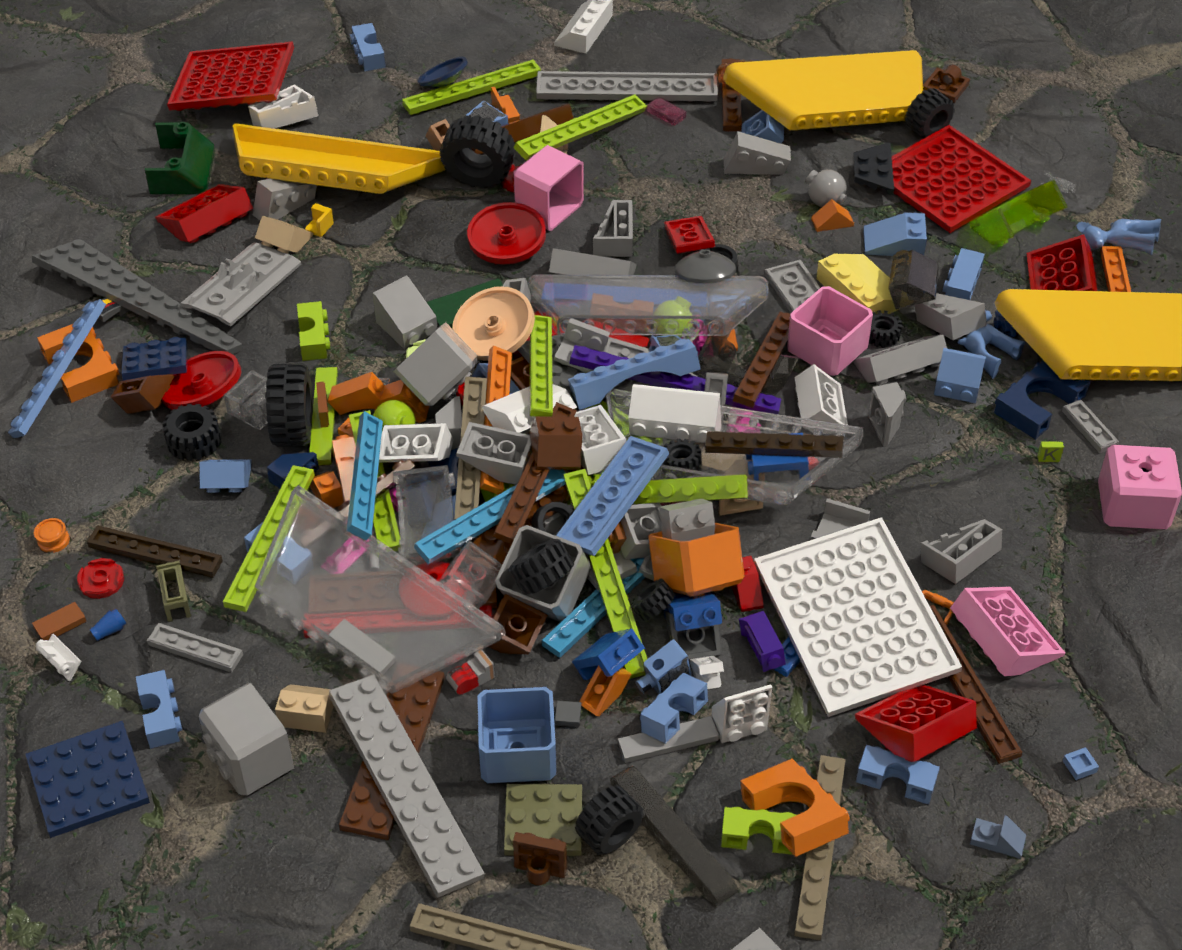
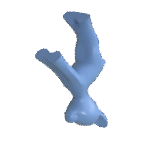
M1119 219L1111 223L1110 231H1103L1099 227L1092 226L1086 222H1079L1076 227L1082 235H1085L1091 250H1097L1103 247L1104 243H1109L1113 246L1140 250L1152 255L1154 241L1158 242L1161 219L1150 221Z
M985 310L986 321H990L992 315L990 311ZM989 324L969 333L966 338L958 341V344L964 345L970 353L986 356L983 369L987 371L992 379L998 374L1001 359L990 355L986 351L985 346L989 343L1005 351L1015 360H1018L1022 355V349L1025 345V341L1012 338Z

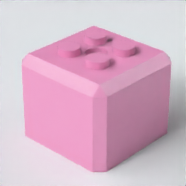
M549 145L544 146L514 171L515 203H521L535 209L542 216L546 229L552 231L582 205L584 200V162Z
M829 286L821 287L790 314L788 351L809 364L816 365L828 375L836 376L868 348L873 317L872 310Z
M1111 445L1107 448L1098 478L1103 521L1113 527L1168 529L1172 525L1182 496L1175 452L1171 448Z

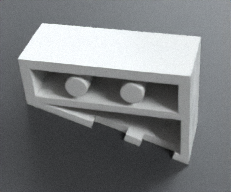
M295 84L279 91L277 100L273 102H256L248 106L253 126L275 129L318 116L314 96Z

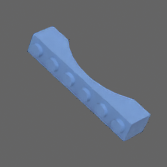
M681 339L676 341L675 344L660 346L654 351L639 353L633 358L621 359L612 365L600 366L588 373L576 374L573 378L568 379L573 401L578 409L581 410L599 404L616 385L634 375L662 371L682 376L700 370V364L695 345L689 339Z

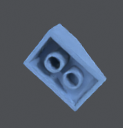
M903 213L864 226L865 255L924 257L927 241L925 213Z

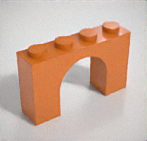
M73 324L37 337L41 352L48 364H52L54 361L52 359L53 355L64 345L62 343L63 339L74 329L72 327ZM93 327L75 354L88 356L91 358L90 361L80 368L64 373L60 378L63 389L71 403L119 384L117 376L120 375L115 363L111 364L112 360L108 351H103V344L100 338L96 339Z
M793 759L740 780L742 800L751 810H765L783 802H800L810 807L805 812L780 822L782 843L795 857L849 833L848 822L850 818L847 810L836 803L830 793H826L821 788L819 782L815 779L813 780L807 774L805 768L799 766Z

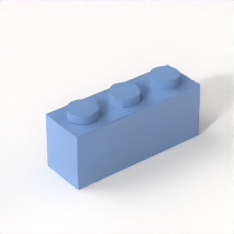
M961 248L959 256L955 255L952 264L954 268L950 267L947 277L949 281L945 280L943 286L945 295L971 300L982 269L984 253Z

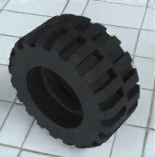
M469 115L464 118L461 117L450 124L441 144L440 159L442 164L445 165V170L448 173L450 172L454 179H459L461 183L470 184L471 187H492L500 184L507 178L516 154V150L513 148L515 143L512 136L508 135V130L505 127L502 128L501 124L497 121L493 122L490 118H481L479 115L474 117ZM469 148L480 150L487 156L477 154L471 151Z
M303 363L273 364L268 368L266 381L268 432L271 443L277 447L306 446L311 442L312 386L309 368Z

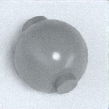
M825 169L818 173L813 170L805 180V183L809 185L808 193L810 199L819 207H823L831 199L841 205L847 197L845 195L847 191L846 182L837 171Z

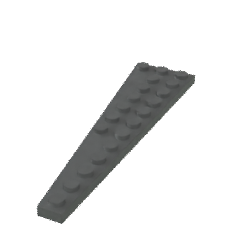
M76 239L73 242L32 255V263L51 272L56 270L61 273V277L65 279L72 278L81 287H91L92 292L147 319L152 317L157 320V324L163 327L168 325L173 328V332L179 335L187 334L190 336V340L212 351H225L231 354L242 351V343L201 318L190 309L181 307L180 303L81 239Z

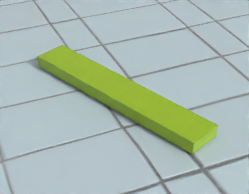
M337 367L316 368L310 452L317 454L318 465H332L335 409L328 403L329 425L328 427L321 428L316 382L325 383L328 401L332 386L337 385Z

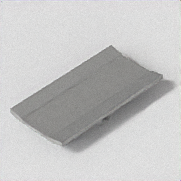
M252 243L234 259L226 258L227 264L221 262L218 272L183 300L180 306L193 308L216 317L231 327L301 265V261L294 256L260 243Z

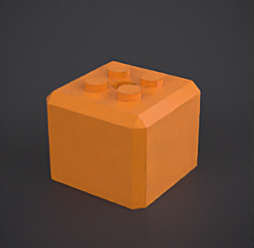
M715 523L713 535L690 541L663 538L662 531L648 536L654 581L663 579L673 592L691 597L702 596L710 591H720L725 587L740 584L744 578L739 527Z

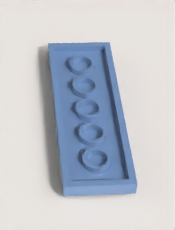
M630 436L556 536L579 544L584 553L595 556L668 457V449Z

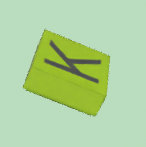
M1041 442L1037 455L1038 462H1060L1064 449L1063 442Z

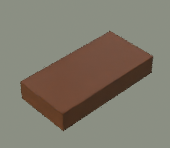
M316 382L321 428L328 427L329 415L326 386L324 382Z
M73 602L33 622L32 625L41 640L49 641L52 634L57 637L87 621L76 602Z

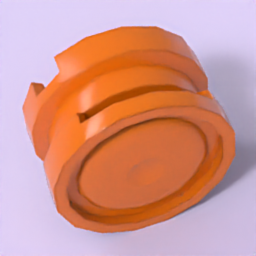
M57 518L43 520L34 529V537L39 548L44 552H59L69 544L70 537L66 526Z

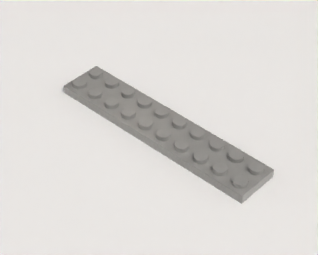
M538 71L536 97L537 99L619 101L634 94L640 100L710 102L717 101L718 99L717 73Z
M373 674L329 690V697L436 897H441L484 879V871L375 675Z

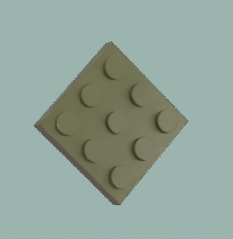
M507 784L504 856H514L513 839L515 832L532 833L547 839H559L567 843V856H582V838L575 831L576 820L582 811V784Z

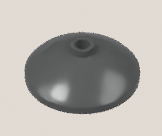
M710 250L692 253L682 258L675 265V273L679 278L694 283L724 281L731 278L736 271L733 261L724 255Z

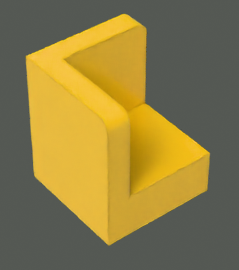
M315 203L311 207L313 220L305 227V230L313 232V235L322 237L334 224L332 209Z

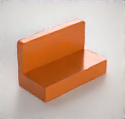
M491 87L492 106L508 116V123L520 120V115L509 95L499 96L496 88Z

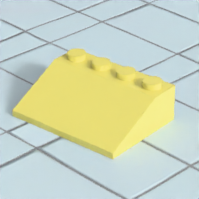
M833 254L818 261L816 279L823 286H829L871 309L876 314L880 310L881 313H884L885 310L890 314L914 301L913 298L864 254Z

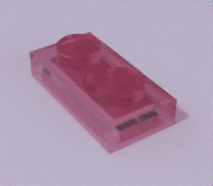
M656 98L647 105V112L674 126L686 118L685 110L661 98Z

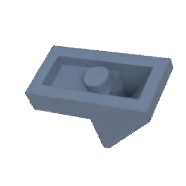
M1006 815L1002 825L976 818L970 845L1021 859L1026 834Z

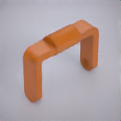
M927 590L922 591L926 599L942 607L950 609L954 603L936 593ZM951 609L944 619L946 626L954 614Z

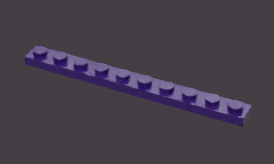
M575 345L569 364L594 370L597 367H606L618 360H627L629 358ZM654 371L637 374L628 378L656 387L705 392L706 379L691 374L679 376L669 372ZM727 384L726 405L777 418L781 398L761 393L754 407L750 408L733 402V397L738 387Z

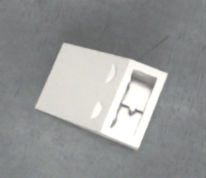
M771 685L725 697L712 706L711 717L721 743L734 742L742 737L752 734L758 735L767 730L772 695Z

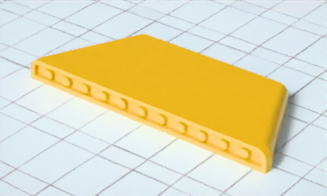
M915 50L739 62L730 64L726 68L723 77L729 86L789 130L905 121V114L912 100L923 91L922 57Z
M236 123L233 125V138L241 171L249 176L382 194L445 170V165L442 164L440 159V151Z
M1008 289L1002 291L994 303L999 313L1060 379L1182 381V293Z

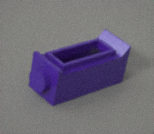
M761 611L740 618L741 635L747 637L760 665H762L763 672L786 665L784 648L765 612Z

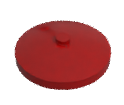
M514 202L494 204L484 208L472 218L467 229L468 243L471 250L485 261L495 264L518 263L532 257L543 246L546 238L545 222L535 209L527 205Z
M212 351L188 359L187 373L173 374L174 378L170 383V388L162 397L164 405L169 409L177 410L179 406L184 407L187 404H201V407L220 399L236 385L240 378L241 366L237 358L229 352Z

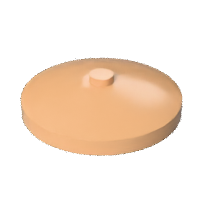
M492 287L476 293L464 302L455 315L452 329L477 354V360L488 361L489 349L493 345L511 353L519 349L527 341L533 330L535 315L529 300L520 291L510 287Z

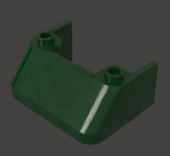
M155 123L160 149L184 150L182 158H171L165 163L164 168H145L149 193L201 194L207 191L215 155L214 143L189 123Z

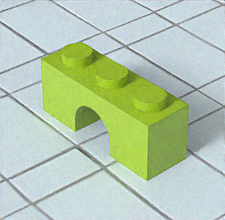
M321 301L297 304L302 360L326 359L327 350L331 349L330 339L325 337L329 335L328 323H324L328 321L327 309H322Z
M725 807L721 847L747 850L748 839L754 834L761 833L767 835L772 840V853L793 855L782 843L780 822L794 817L796 814L791 812H769L763 809L748 810L741 807Z

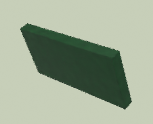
M497 278L428 301L427 304L437 317L438 328L445 322L452 328L455 315L464 302L482 290L502 287L503 283Z

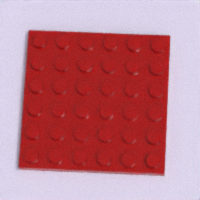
M293 42L189 52L167 103L168 109L182 111L190 108H216L222 105L236 106L243 103H270L277 100L294 51Z
M950 125L892 156L894 193L921 213H925V216L949 233L1030 187L1031 184L1029 178Z

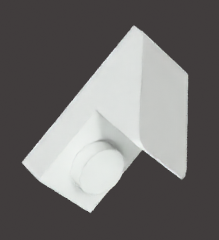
M714 656L690 659L694 677L706 682L707 689L721 687L720 672L724 671L721 660Z

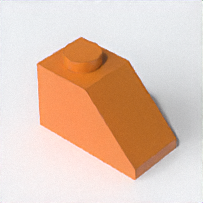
M325 472L314 476L310 487L323 512L344 503L342 486L334 472Z
M598 665L579 702H582V706L596 716H600L621 695L632 674L624 668H620L612 676L606 677Z

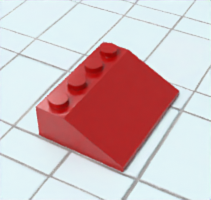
M218 184L155 216V218L180 241L193 243L200 239L199 236L215 232V228L220 225L226 226L232 223V219L246 216L248 214L247 211L253 209V206L244 187Z
M1084 234L1027 253L1031 290L1097 291L1092 250Z
M926 685L900 691L855 714V719L894 755L905 758L909 762L919 761L920 758L935 752L937 749L950 744L952 741L965 736L977 728L976 701Z

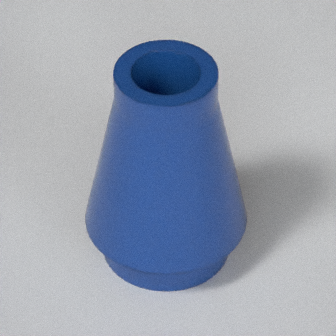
M114 609L113 611L109 610L89 630L98 641L122 630V627L127 623L118 610Z

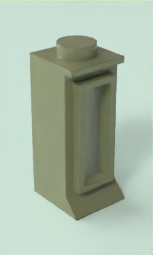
M180 561L156 566L168 622L173 621L171 609L184 607L187 618L191 617ZM177 579L180 596L169 598L166 582Z

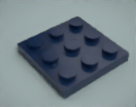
M173 337L165 341L151 340L148 343H129L123 346V381L146 376L187 373L186 338Z

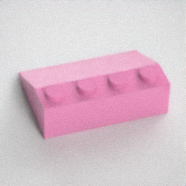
M1011 587L964 588L950 607L956 615V619L969 631V635L977 641L984 654L997 666V670L1004 676L1024 674L1065 655L1064 650Z

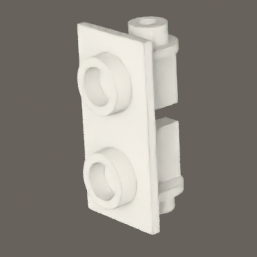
M54 634L51 635L49 641L39 640L36 643L37 652L42 654L57 669L59 674H62L68 681H71L81 660Z

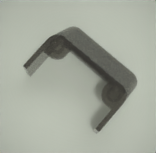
M717 317L698 355L700 370L694 371L697 377L706 379L707 372L728 374L727 384L739 387L747 371L732 362L736 355V348L727 338L736 322L733 319ZM780 355L761 393L775 396L782 390L798 358Z

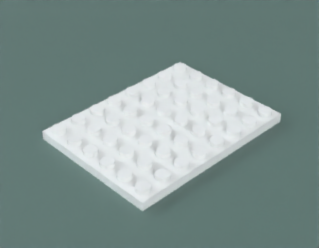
M882 517L754 559L756 569L828 717L892 696L900 691L912 689L961 672L962 666Z

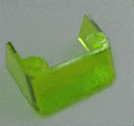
M1055 179L1008 200L968 223L970 228L991 245L997 244L1000 247L1008 243V239L1014 237V234L1036 222L1042 224L1050 220V215L1066 209L1068 206Z

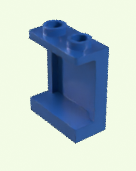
M792 433L795 435H803V433ZM745 454L746 460H750L747 461L748 474L753 475L754 483L759 482V473L798 470L800 480L809 479L808 457Z
M711 592L696 597L679 593L675 594L674 599L664 609L665 619V611H669L672 614L676 631L722 624L720 600Z
M632 628L605 634L575 658L572 663L584 680H588L594 675L598 665L606 677H610L644 650L645 647Z

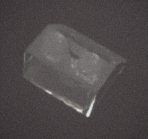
M469 540L447 567L437 585L475 612L487 602L496 587L495 580L502 564Z

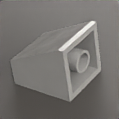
M407 275L373 292L376 323L402 348H408L413 343L421 341L437 330L436 315Z

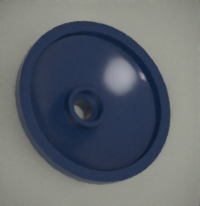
M456 57L447 60L423 73L417 81L420 86L433 89L454 84V81L464 72L468 61L466 57Z

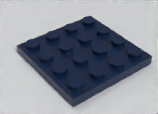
M123 721L25 754L50 838L150 803Z

